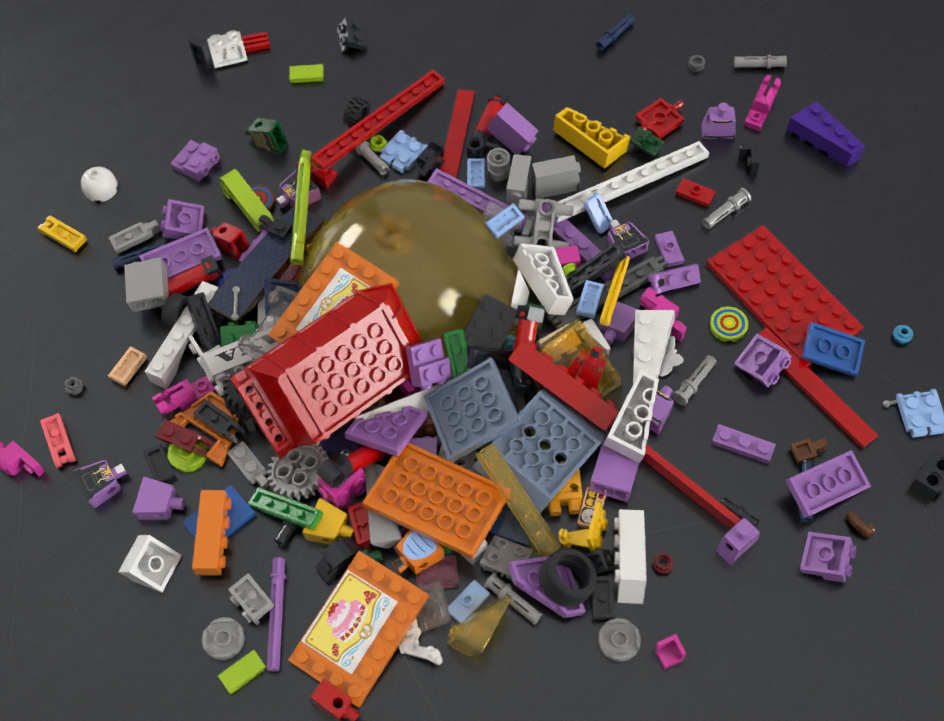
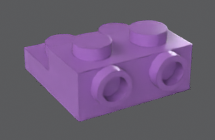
M190 140L170 165L171 168L200 182L208 174L211 167L218 162L220 156L217 148L204 142L199 144Z
M168 199L167 206L163 205L162 216L165 217V221L161 220L160 231H163V237L180 239L182 236H188L202 230L204 206Z
M757 333L734 365L751 375L758 382L769 387L778 381L780 371L790 365V358L792 356L786 349Z
M440 338L406 347L412 386L421 387L422 390L430 389L433 387V383L437 385L445 384L447 379L452 377L449 358H444Z
M808 531L800 566L801 573L820 575L825 580L845 583L846 577H850L852 573V565L849 564L850 558L855 557L856 546L853 545L851 537Z

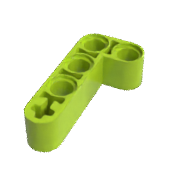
M236 169L219 178L220 187L224 195L228 199L232 198L258 232L263 230L259 227L261 222L258 221L261 215L268 216L274 222L270 212Z

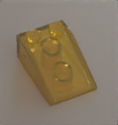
M507 595L495 599L459 624L454 625L448 634L450 638L447 643L468 657L481 654L510 603L512 596Z

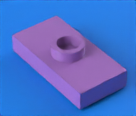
M673 231L656 234L655 241L661 256L664 258L663 261L668 263L667 267L684 264V258Z

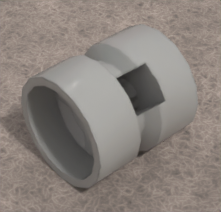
M502 148L493 149L487 155V173L489 178L494 181H504L510 175V155Z

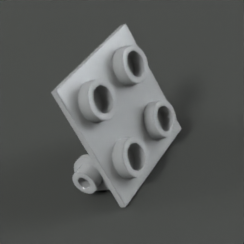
M494 535L479 564H481V567H484L483 570L485 571L488 570L497 574L501 572V577H504L506 574L505 578L512 580L508 564L511 561L529 559L533 550Z

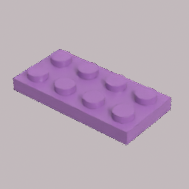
M208 227L139 255L141 261L161 257L167 266L168 279L202 264L200 260L210 255H213L215 261L222 259Z
M852 450L786 480L804 518L871 487Z

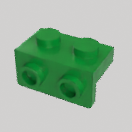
M245 321V325L228 322L227 326L220 327L221 347L259 333L258 329H262V325H256V321Z

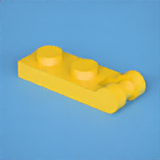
M50 215L45 219L46 222L43 225L40 224L37 228L41 234L52 238L74 252L87 240L85 235Z

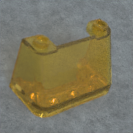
M578 318L540 344L539 352L542 354L545 351L553 357L552 362L558 366L561 363L567 368L581 350L590 352L593 346L601 347L581 319ZM604 351L600 359L604 360L606 365L597 389L601 393L600 398H603L624 382Z

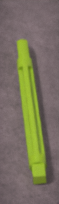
M302 150L298 165L290 260L292 264L302 265L304 260L311 170V151Z

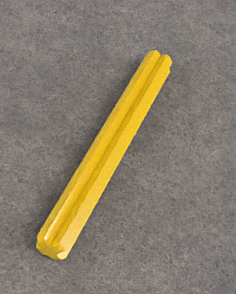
M628 255L617 264L601 314V325H610L630 258Z

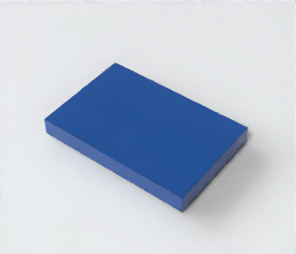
M811 322L808 326L801 359L856 377L860 368L865 340Z
M232 485L224 489L228 497H231L232 502L231 509L227 513V517L230 520L229 529H226L225 532L227 537L256 515ZM199 509L182 521V524L194 538H196Z

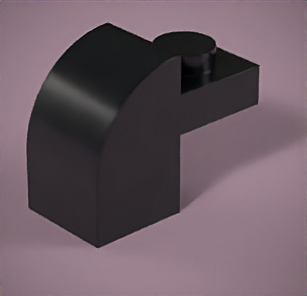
M353 536L342 538L322 552L323 558L315 568L327 583L332 582L344 567H349L358 551H363L360 545H357Z

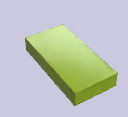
M323 64L290 66V83L324 81Z
M253 650L219 674L218 677L228 692L232 694L267 668L255 650Z

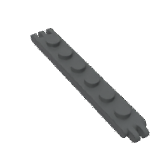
M652 256L627 270L618 298L648 282V275L665 271L664 268L668 266L667 261L663 262L664 258L662 256L657 258ZM613 279L604 283V289L597 310L604 307ZM580 297L572 301L565 315L549 314L547 316V319L552 321L553 327L556 326V330L569 323L573 325L585 318V316L576 314Z

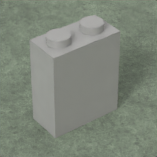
M513 155L507 184V205L509 206L514 203L518 208L519 199L527 200L531 180V156Z
M574 155L532 163V188L536 199L577 191V184L580 183L578 173L581 172L580 163L576 162Z
M152 258L124 265L126 303L130 309L136 312L164 306L169 298L167 266L162 258Z

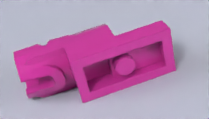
M767 75L764 78L744 126L757 131L761 130L781 85L779 78H776L773 88L770 87L768 93L766 91L769 87L768 82L771 75Z
M650 287L647 288L641 296L639 304L647 310H674L676 319L679 307L664 298L663 295L656 297L657 291ZM674 320L670 336H674L676 340L681 342L685 337L687 327L682 322Z
M206 375L191 384L185 379L175 386L165 389L164 393L156 394L152 399L162 415L178 407L183 412L209 392H217Z
M0 441V469L3 472L15 476L24 468L30 474L34 472L39 477L45 472L41 465L14 441L8 445Z

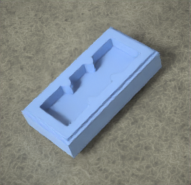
M467 159V184L480 191H485V159Z
M595 193L585 200L583 204L597 232L602 234L609 228L608 225L613 219L600 193Z
M513 203L486 222L484 226L497 239L525 217Z
M585 281L576 310L577 315L595 318L604 284Z
M473 580L448 606L446 612L462 625L490 596V593L476 580Z

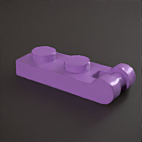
M698 264L648 275L651 288L657 291V294L701 283ZM662 279L663 285H659L658 280Z

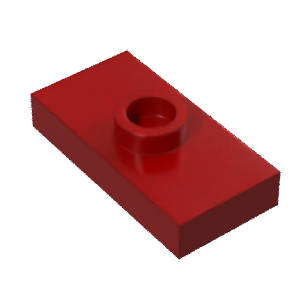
M683 178L676 189L675 195L708 208L716 191Z

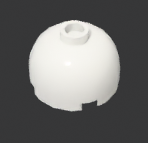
M92 167L82 176V191L86 198L92 202H95V200L107 201L117 192L118 182L115 176L104 167Z

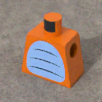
M410 530L397 544L396 551L400 558L392 563V565L399 574L407 567L415 574H418L445 558L444 550L437 542Z

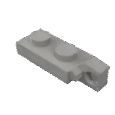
M156 220L149 223L139 222L110 236L109 240L118 254L150 239L160 232V226Z
M243 441L227 452L230 459L249 483L255 484L257 482L264 490L270 486L265 478L267 475L266 469Z

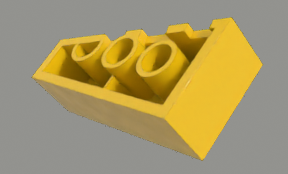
M568 107L555 115L553 131L603 168L609 166L628 150L631 136L627 134L624 136L618 134L616 129L605 128L601 126V122L596 120L590 121L587 119V116Z

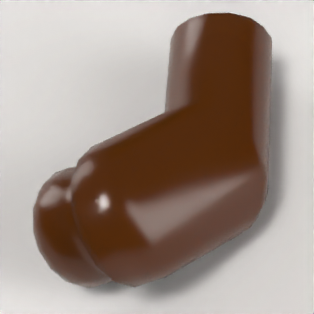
M854 511L846 514V519L862 536L871 537V534L875 533V527L870 523L866 525Z

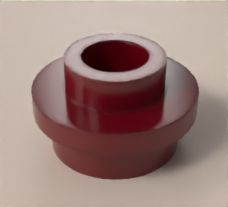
M659 553L654 557L653 567L657 572L665 574L672 570L674 561L669 554ZM664 561L667 565L663 567L659 562Z

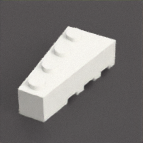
M521 243L513 261L541 304L545 307L546 312L554 315H565L574 299L555 248Z
M635 310L633 384L640 370L658 378L667 342L671 334V328L675 320L674 310Z
M640 370L603 444L638 463L641 462L645 455L648 431L659 381L658 378Z
M619 509L618 518H614V530H618V535L615 534L614 547H618L614 560L615 565H618V570H615L617 603L643 604L646 586L644 510Z

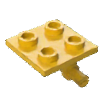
M597 501L589 529L567 532L566 529L559 530V540L565 548L566 546L570 548L572 545L590 548L591 552L602 548L603 538L601 537L603 531L607 530L608 519L605 517L606 512L603 510L601 502Z

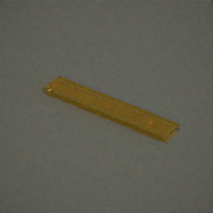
M491 443L475 454L541 556H550L561 547L560 543L495 444Z

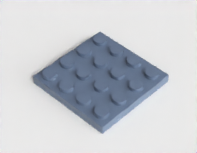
M492 358L487 359L424 395L444 451L450 462L456 461L522 424L497 365Z

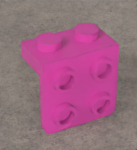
M362 468L358 469L338 488H330L321 478L317 480L319 485L318 491L322 495L321 499L340 510L349 507L357 495L360 496L366 491V476Z

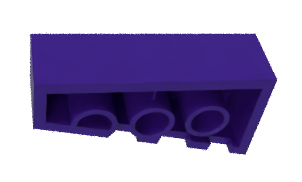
M817 101L791 116L786 129L791 134H797L802 141L805 142L807 140L812 143L817 150L827 152V156L846 167L860 159L865 147L861 141Z

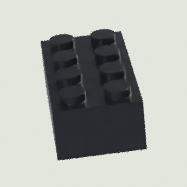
M482 293L463 330L468 352L470 348H501L516 319L517 310Z

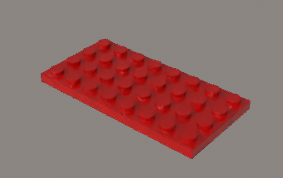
M764 225L714 255L706 262V265L764 327L768 328L807 367L813 363L801 359L809 323L814 322L855 336L864 328Z

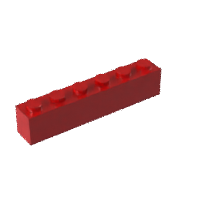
M529 339L526 342L522 340L508 360L605 431L619 413L615 409L618 405L610 399L604 401L600 398L601 393L593 387L588 389L584 386L585 381L579 376L575 375L573 378L568 374L569 369L561 363L558 366L552 362L553 357L545 351L542 354L536 350L537 345Z

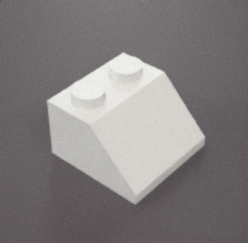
M138 535L119 573L136 583L163 592L182 555L150 535Z

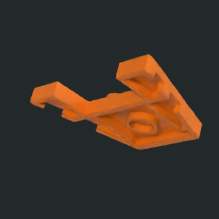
M211 391L191 404V407L183 413L179 412L176 414L175 418L170 422L182 427L190 423L216 439L217 442L209 450L206 457L222 467L232 442L196 419L193 413L205 400H208L235 419L238 424L241 418H236V414L232 416L229 410L226 409L224 398ZM232 427L229 432L235 436L236 430Z

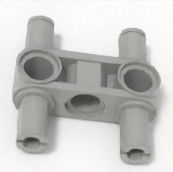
M538 198L535 201L519 199V210L533 211L535 214L531 237L514 235L513 246L519 247L521 243L537 245L539 239H543L545 246L561 248L569 246V242L553 240L552 235L555 216H573L574 206L558 204L556 200ZM544 202L550 206V210L547 213L541 209Z

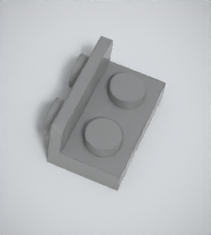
M249 573L228 589L232 594L230 597L231 601L236 607L240 605L245 611L242 614L249 623L254 621L258 625L260 623L258 619L275 606Z

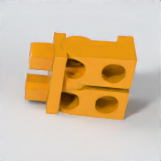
M580 469L546 507L551 517L561 515V506H568L569 514L571 515L580 513L583 498Z

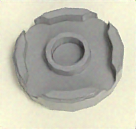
M226 617L213 620L205 628L202 635L204 650L215 660L225 661L232 659L240 653L245 642V634L241 625L234 619Z
M616 618L609 620L602 626L599 631L598 645L605 657L612 661L624 662L637 654L641 644V636L637 627L630 621Z

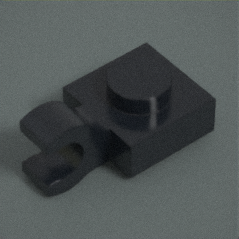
M261 215L258 219L261 222L259 225L261 229L267 230L269 236L284 241L293 229L292 224L277 218L274 222L266 215Z

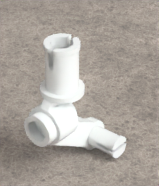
M416 618L399 644L400 652L427 659L436 665H440L443 659L437 649H434L432 646L427 648L419 646L418 637L421 634V629L418 628Z

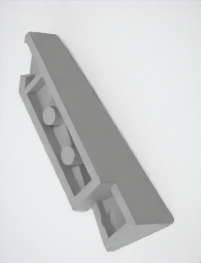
M378 463L365 468L367 495L385 469L384 466ZM368 509L370 542L372 545L389 549L402 540L398 528L400 524Z

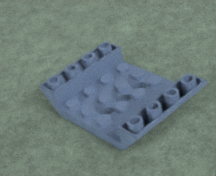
M546 387L540 390L518 414L522 424L497 437L472 467L480 476L511 489L508 500L533 522L608 436L584 415ZM531 429L534 432V436L527 437L524 434V430ZM547 442L550 449H541L539 443ZM562 455L565 458V463H558L555 460V456Z

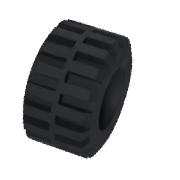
M241 367L236 369L237 372L232 371L230 377L241 371ZM226 377L223 384L226 409L229 410L232 416L236 414L238 419L243 417L245 421H248L249 418L255 420L230 380V377ZM260 402L256 403V408L260 407Z

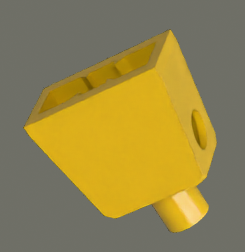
M319 498L315 508L321 510L323 516L313 531L304 528L303 534L305 539L331 545L340 540L341 537H354L353 527L347 526L349 522L347 514Z

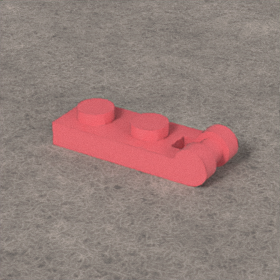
M57 413L40 420L56 468L62 467L64 463L77 461L61 415ZM65 451L66 455L60 457L59 453Z

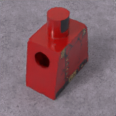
M226 222L222 223L219 227H214L210 233L218 248L240 264L239 259L241 255L250 247L243 230Z
M593 346L590 352L581 350L567 367L569 369L568 374L573 378L575 375L579 376L585 381L584 386L588 389L593 387L597 390L606 362L600 359L603 350L597 346Z
M324 678L310 697V704L335 721H340L342 717L347 721H356L360 715L358 711L351 707L352 699ZM335 703H340L342 707L336 709L333 707V705Z

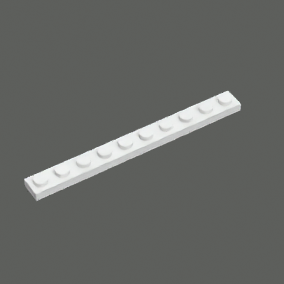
M698 141L560 200L558 204L574 206V216L586 210L583 202L595 193H600L604 202L706 159L709 156V152ZM556 215L555 220L560 222L572 216Z

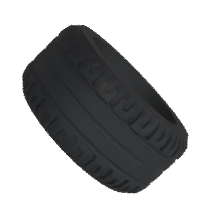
M571 548L559 549L553 552L541 565L539 571L540 586L545 595L555 604L575 607L582 604L594 592L597 585L596 569H594L595 567L589 558L580 551ZM557 565L565 566L575 573L579 580L580 590L568 588L560 581L556 572Z

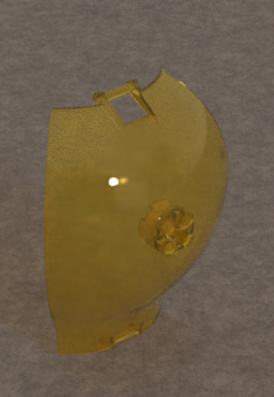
M401 179L384 182L360 192L337 209L327 221L325 220L311 244H308L306 247L307 253L300 267L296 282L301 283L302 289L334 244L339 242L400 282L396 291L423 342L440 338L443 353L448 354L443 333L458 329L464 330L482 293L511 306L519 268L508 255L500 239H495L486 228L485 223L488 221L466 200L452 191L430 182ZM522 275L528 290L530 291L531 287ZM515 324L512 325L508 336L513 335Z

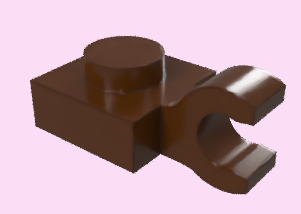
M432 417L426 418L413 438H421L424 433L426 435L438 433Z
M810 438L792 443L790 449L797 464H801L802 461L816 459L817 453L827 450L828 443L825 438L813 443Z

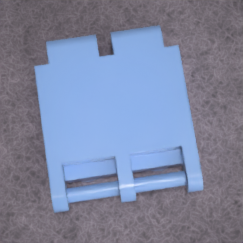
M400 130L381 150L380 158L387 165H393L394 169L403 173L405 170L409 171L418 162V156L428 145H423L417 141V138H411L403 130Z
M936 389L922 393L915 391L913 394L907 395L896 394L906 432H911L912 437L926 436L928 433L929 435L944 433V412Z

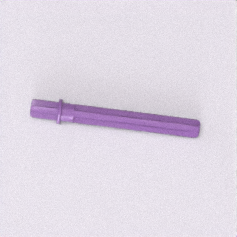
M281 557L273 559L272 574H270V579H272L270 600L275 605L270 610L267 670L271 672L279 671L283 592L284 580L286 579L284 574L285 559Z

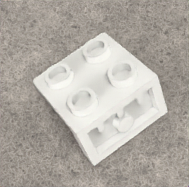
M229 31L221 36L216 34L207 39L215 68L247 60L239 31Z

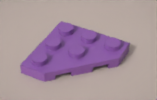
M407 406L403 407L402 411L391 413V411L376 414L375 418L357 419L345 432V438L398 457L426 420L427 411Z
M549 556L511 561L508 564L514 585L563 618L583 615L586 612L583 603L575 607L561 606L552 602L543 592L539 582V571L541 565ZM557 565L556 572L560 581L568 588L578 590L571 570L565 566Z

